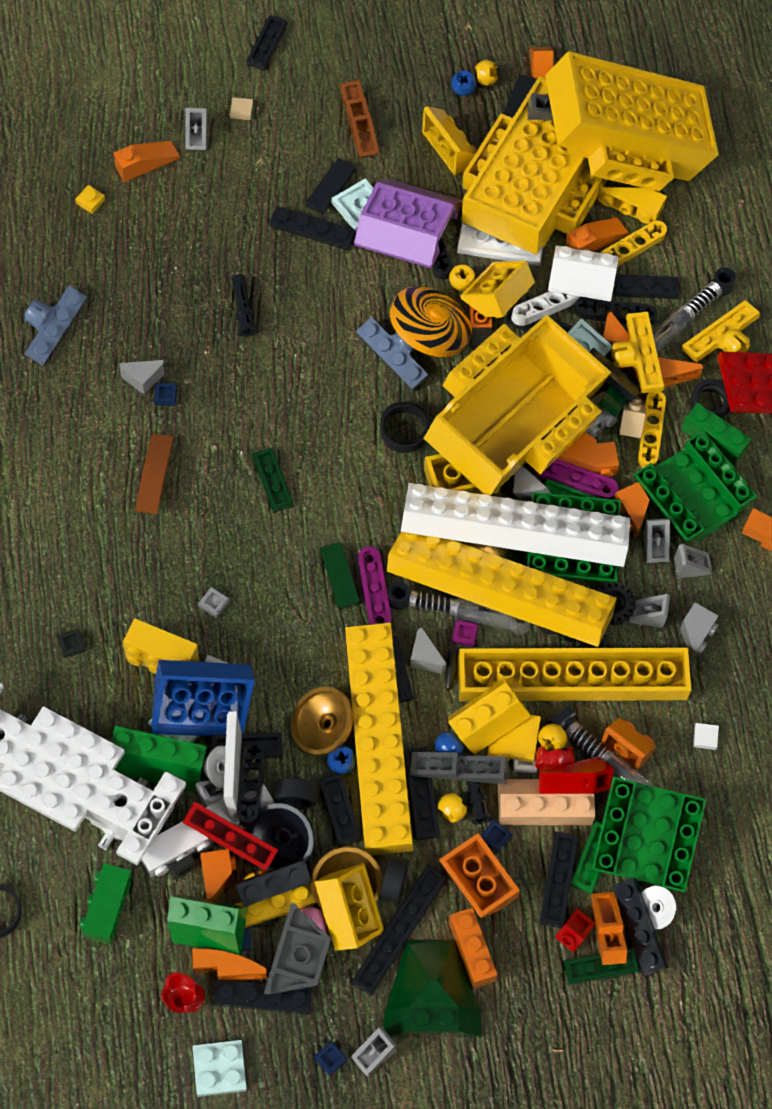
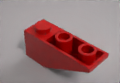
M594 757L539 771L538 792L540 794H594L609 790L613 779L614 767L599 757Z

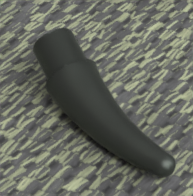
M455 650L448 651L447 690L451 688L457 668L458 659L457 651Z

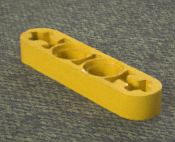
M653 221L600 253L611 255L614 253V256H618V267L661 242L666 236L667 226L662 221ZM654 229H655L656 231L661 230V233H659V232L653 233V230H654ZM638 237L644 238L646 243L643 245L637 244L635 239ZM625 247L629 250V253L621 254L618 249Z
M661 391L649 392L645 401L646 414L638 452V464L642 468L650 463L655 467L659 457L666 397ZM653 398H657V399H658V400H657V401H658V404H657L656 409H652V408H653V403H654V402H653ZM649 416H655L658 418L659 422L657 424H651L648 422L647 418ZM653 435L656 438V442L648 443L645 440V436ZM647 450H651L650 462L646 461L645 458Z

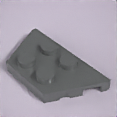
M291 903L264 991L265 995L315 987L320 978L331 938L294 903Z

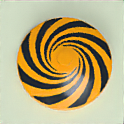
M428 287L406 288L397 294L390 307V319L395 331L407 344L422 353L435 357H451L462 352L471 339L472 326L466 312L451 297L438 290Z

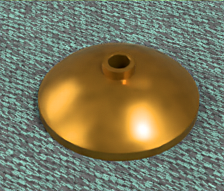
M318 687L309 691L299 700L291 717V733L295 743L303 751L313 755H325L335 751L345 742L350 734L353 725V708L347 696L335 688Z
M349 846L338 847L324 854L316 863L311 876L312 894L320 908L322 909V905L317 894L315 881L330 873L363 863L365 864L373 895L377 902L382 887V874L373 857L359 848Z

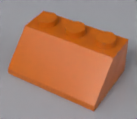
M479 833L439 859L480 918L500 911L519 898V888Z

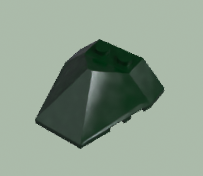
M407 941L384 1011V1030L390 1038H409V1034L457 1033V1038L482 1037L481 1011L455 941Z

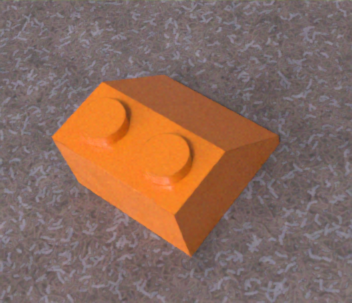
M618 718L606 728L601 741L603 748L606 747V750H610L612 754L614 753V756L629 768L632 767L635 773L641 769L656 748V745L649 736L640 734L635 730L632 723L627 720L623 721L621 718Z

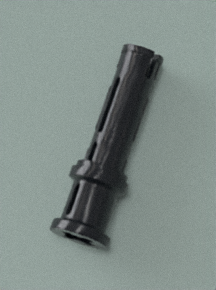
M242 274L234 275L232 282L238 309L235 314L240 326L238 332L240 336L249 337L257 333V326L254 325L253 320L255 314L252 308H250L245 276Z
M466 753L462 756H475V753ZM466 781L469 791L467 803L471 806L473 815L471 818L472 824L478 825L491 821L492 815L489 814L486 803L488 797L483 793L481 782Z

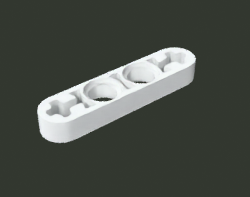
M553 291L547 292L515 306L511 320L519 326L528 325L542 319L545 315L549 316L575 305L580 296ZM550 299H555L559 303H552ZM533 306H539L543 310H536Z

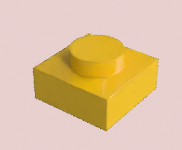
M87 185L75 201L77 205L93 214L105 201V195Z

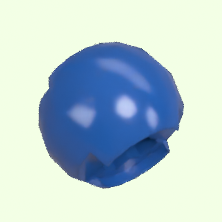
M459 71L455 73L451 80L452 90L460 96L472 94L477 85L475 76L469 71Z
M443 732L435 741L436 752H458L459 756L463 752V742L453 732Z
M341 745L338 749L329 753L327 763L333 772L345 775L355 768L357 757L351 748ZM340 756L346 759L344 764H341L339 761Z

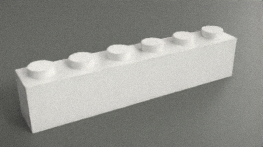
M264 784L261 808L274 803ZM248 791L244 797L246 799H253L256 797L257 792ZM224 798L207 807L212 812L245 829L239 823L238 818H230ZM247 807L248 813L245 819H249L252 815L250 807ZM180 822L157 835L141 861L151 878L155 875L159 877L167 873L170 865L189 854L202 853L211 847L210 844L215 841Z

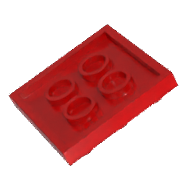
M721 351L717 357L730 412L772 414V354Z

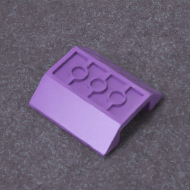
M388 178L378 181L360 214L354 245L432 269L440 252L438 242L450 218H457L463 206V200Z

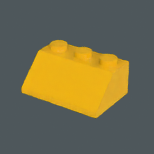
M429 106L424 108L422 133L454 176L464 172L476 154V148L468 143L464 132L456 127L452 116H448L444 109Z
M527 261L492 262L460 296L463 301L485 317L501 318L507 314V311L513 305L517 304L518 300L528 292V289L535 281Z
M504 678L448 716V722L466 747L472 753L477 754L531 717V714Z
M364 863L330 873L315 881L317 894L319 895L335 951L358 948L384 932Z

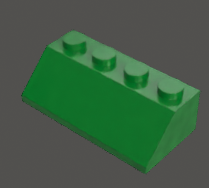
M115 726L111 743L125 750L115 771L126 777L143 778V780L157 784L166 771L186 782L184 790L196 792L195 785L202 781L204 761L208 756L209 747Z

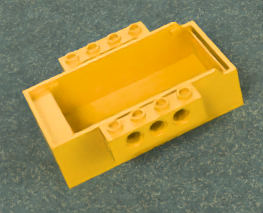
M570 51L545 75L557 144L567 148L568 154L588 158L591 176L660 191L674 178L690 181L719 155L703 85Z
M540 76L513 118L502 113L499 115L464 171L462 187L468 190L463 197L462 223L535 255L546 245L555 229L567 234L581 226L597 199L601 187H604L607 179L591 176L588 158L568 154L567 148L558 146L553 120H527L528 101L532 93L549 96L546 79Z
M545 315L521 338L503 324L450 371L442 386L455 398L435 417L423 439L481 492L492 496L526 462L541 475L594 424L602 411L590 399L596 396L611 371L548 315Z

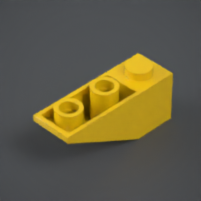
M601 187L598 201L607 207L617 209L625 215H630L645 224L657 221L664 209L667 196L647 188Z

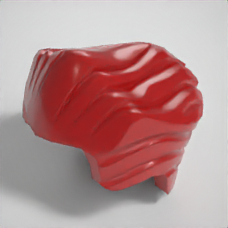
M568 746V748L562 750L556 749L549 752L545 747L536 748L535 767L542 771L574 763L575 757L572 747Z
M178 972L170 974L165 979L166 985L161 993L162 1001L172 1012L177 1014L198 1012L205 999V992L202 986L185 974Z

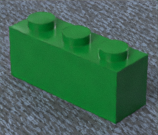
M699 403L685 417L681 429L691 437L704 430L734 466L745 454L751 442L750 437Z
M103 863L101 870H97L94 884L97 885L94 893L90 892L87 900L89 910L87 915L82 916L79 927L82 929L84 938L112 944L133 878L131 870Z

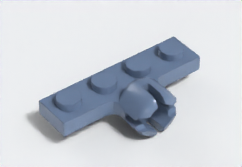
M68 286L54 307L48 306L39 299L33 300L30 307L27 308L23 319L34 326L38 333L24 355L43 366L87 296Z
M372 317L356 331L413 391L430 377L411 357L416 349L407 344L397 332L389 335Z

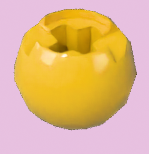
M491 60L480 61L475 67V70L477 69L476 81L485 86L494 84L498 79V76H496V68H498L496 63Z
M457 265L449 274V281L452 287L458 291H465L476 280L473 269L468 265Z
M547 724L538 734L540 745L545 747L548 752L556 749L562 750L567 743V735L562 729L563 727L558 724Z
M455 793L445 794L438 803V809L444 812L442 815L452 823L460 821L467 813V806L462 804L463 799Z

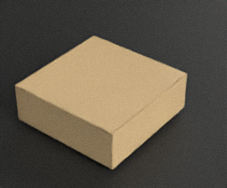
M233 97L230 118L251 120L253 99Z

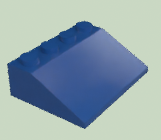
M158 660L154 685L151 734L226 735L227 713L237 711L243 734L255 681L251 666L247 664Z

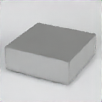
M210 587L198 603V607L217 618L230 602V598Z

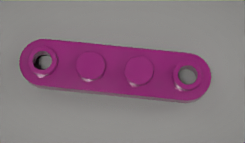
M558 459L541 475L533 468L536 476L541 479H549L601 499L613 500L615 493L618 491V484L612 478ZM607 489L610 493H604L603 490Z
M371 546L364 547L359 552L358 563L369 625L378 624L376 622L378 619H382L383 623H391V612L380 552ZM371 558L373 561L369 563L366 562V559Z

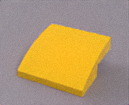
M531 715L524 722L491 743L488 747L487 756H506L509 762L510 759L533 763L541 716Z

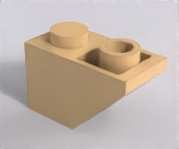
M636 397L632 402L626 400L623 405L619 435L641 438L646 414L645 401H642L641 398Z

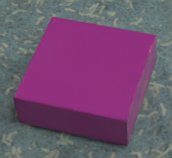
M456 620L452 643L474 647L478 624Z

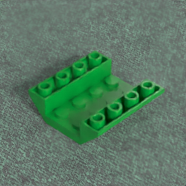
M704 430L687 440L683 450L655 467L650 463L633 475L667 519H670L671 524L687 543L701 541L737 518L757 498L755 492Z
M532 492L531 502L620 516L621 500ZM527 552L526 554L527 567L559 578L608 583L617 582V566L533 552Z
M613 777L592 870L626 878L633 877L638 881L685 892L706 799Z

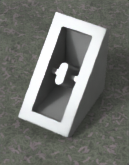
M185 108V149L206 150L207 108Z
M163 360L119 363L121 378L143 394L164 375Z
M524 466L515 473L513 493L520 501H531L532 492L551 494Z
M670 519L647 520L643 530L647 563L669 562Z
M685 544L678 546L674 557L678 578L712 574L710 558L707 552Z
M664 594L635 600L636 610H634L633 617L630 616L629 622L663 628L668 614L670 595Z
M421 627L417 631L410 667L442 674L445 672L446 662Z
M210 780L201 781L195 785L197 796L205 808L224 798V788L216 787Z
M380 1026L351 1058L367 1076L396 1053L397 1045Z

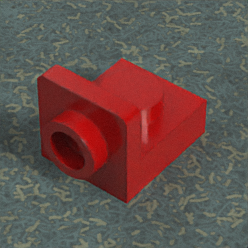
M576 908L564 926L555 935V938L573 952L584 941L595 925V922Z

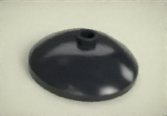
M272 803L262 807L259 823L252 828L246 829L250 834L278 849L267 869L268 871L300 859H304L306 863L312 855L315 843L312 824L308 817L293 805ZM283 832L287 833L288 840L283 839Z

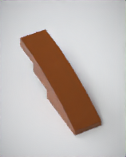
M360 80L341 83L340 91L359 158L379 154L371 114L368 111L366 98L363 96Z
M152 433L135 508L136 512L158 514L166 485V475L170 464L174 436Z

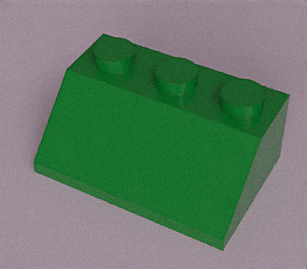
M182 894L171 896L167 922L172 943L241 955L248 907Z

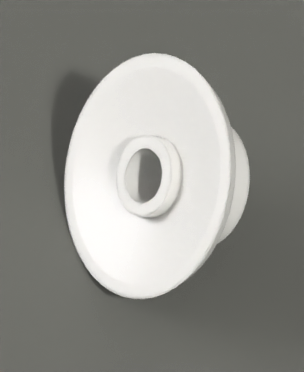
M218 746L213 749L204 761L205 775L218 788H224L226 746Z
M651 886L645 889L642 895L654 928L661 929L673 920L676 912V903L673 895L666 888ZM658 904L660 905L659 911L656 910Z

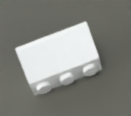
M556 246L548 291L611 302L618 256L573 249L567 246Z

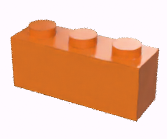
M473 907L451 914L449 925L472 989L495 982L497 972Z

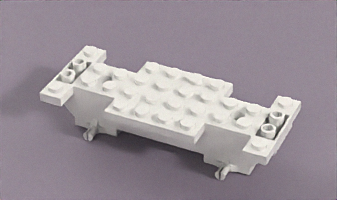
M0 683V694H1V692H2L3 689H4V686ZM44 706L31 725L26 723L28 718L25 715L19 714L18 718L0 709V734L5 735L0 740V791L76 832L84 818L90 820L92 825L100 828L105 833L98 844L100 848L107 850L113 839L122 840L116 851L117 855L138 866L175 807V803L186 787V782L165 771L154 791L145 787L148 782L143 780V778H139L138 782H135L115 771L116 766L125 753L123 748ZM120 799L127 801L126 805L122 807L116 806L115 803Z

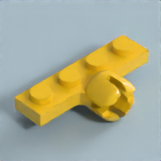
M744 300L684 343L682 351L696 363L718 348L723 349L725 352L738 351L746 353L750 347V339L741 330L760 317V312Z
M648 312L627 314L626 321L630 340L613 344L611 350L612 359H615L613 364L617 368H636L642 393L663 391L664 383Z
M260 870L258 872L259 874L267 872L268 870ZM254 872L246 876L245 879L255 876ZM310 883L246 906L248 907L245 928L288 914L291 903L296 904L300 910L316 905ZM239 902V903H236V904H235V905H241V906H243V905H242V902Z

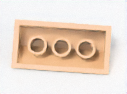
M507 779V785L498 784L499 824L592 825L595 819L594 794H540L538 792L539 779Z

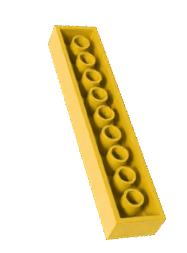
M401 532L388 555L387 572L596 647L599 646L613 616L616 598L451 539Z
M391 623L345 627L365 851L370 856L411 852L414 850Z
M688 648L459 649V701H472L504 678L521 701L687 700L691 692Z

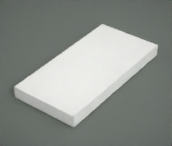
M462 223L457 253L504 261H527L529 265L540 266L543 247L535 255Z
M237 711L227 713L223 797L230 818H238L237 808L240 789L242 731Z

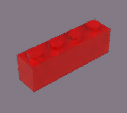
M195 801L182 821L185 825L265 871L278 851L275 847Z

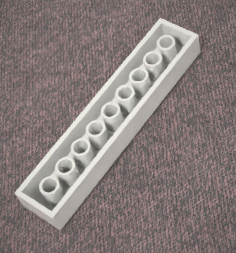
M409 483L401 532L624 567L629 547L630 518Z

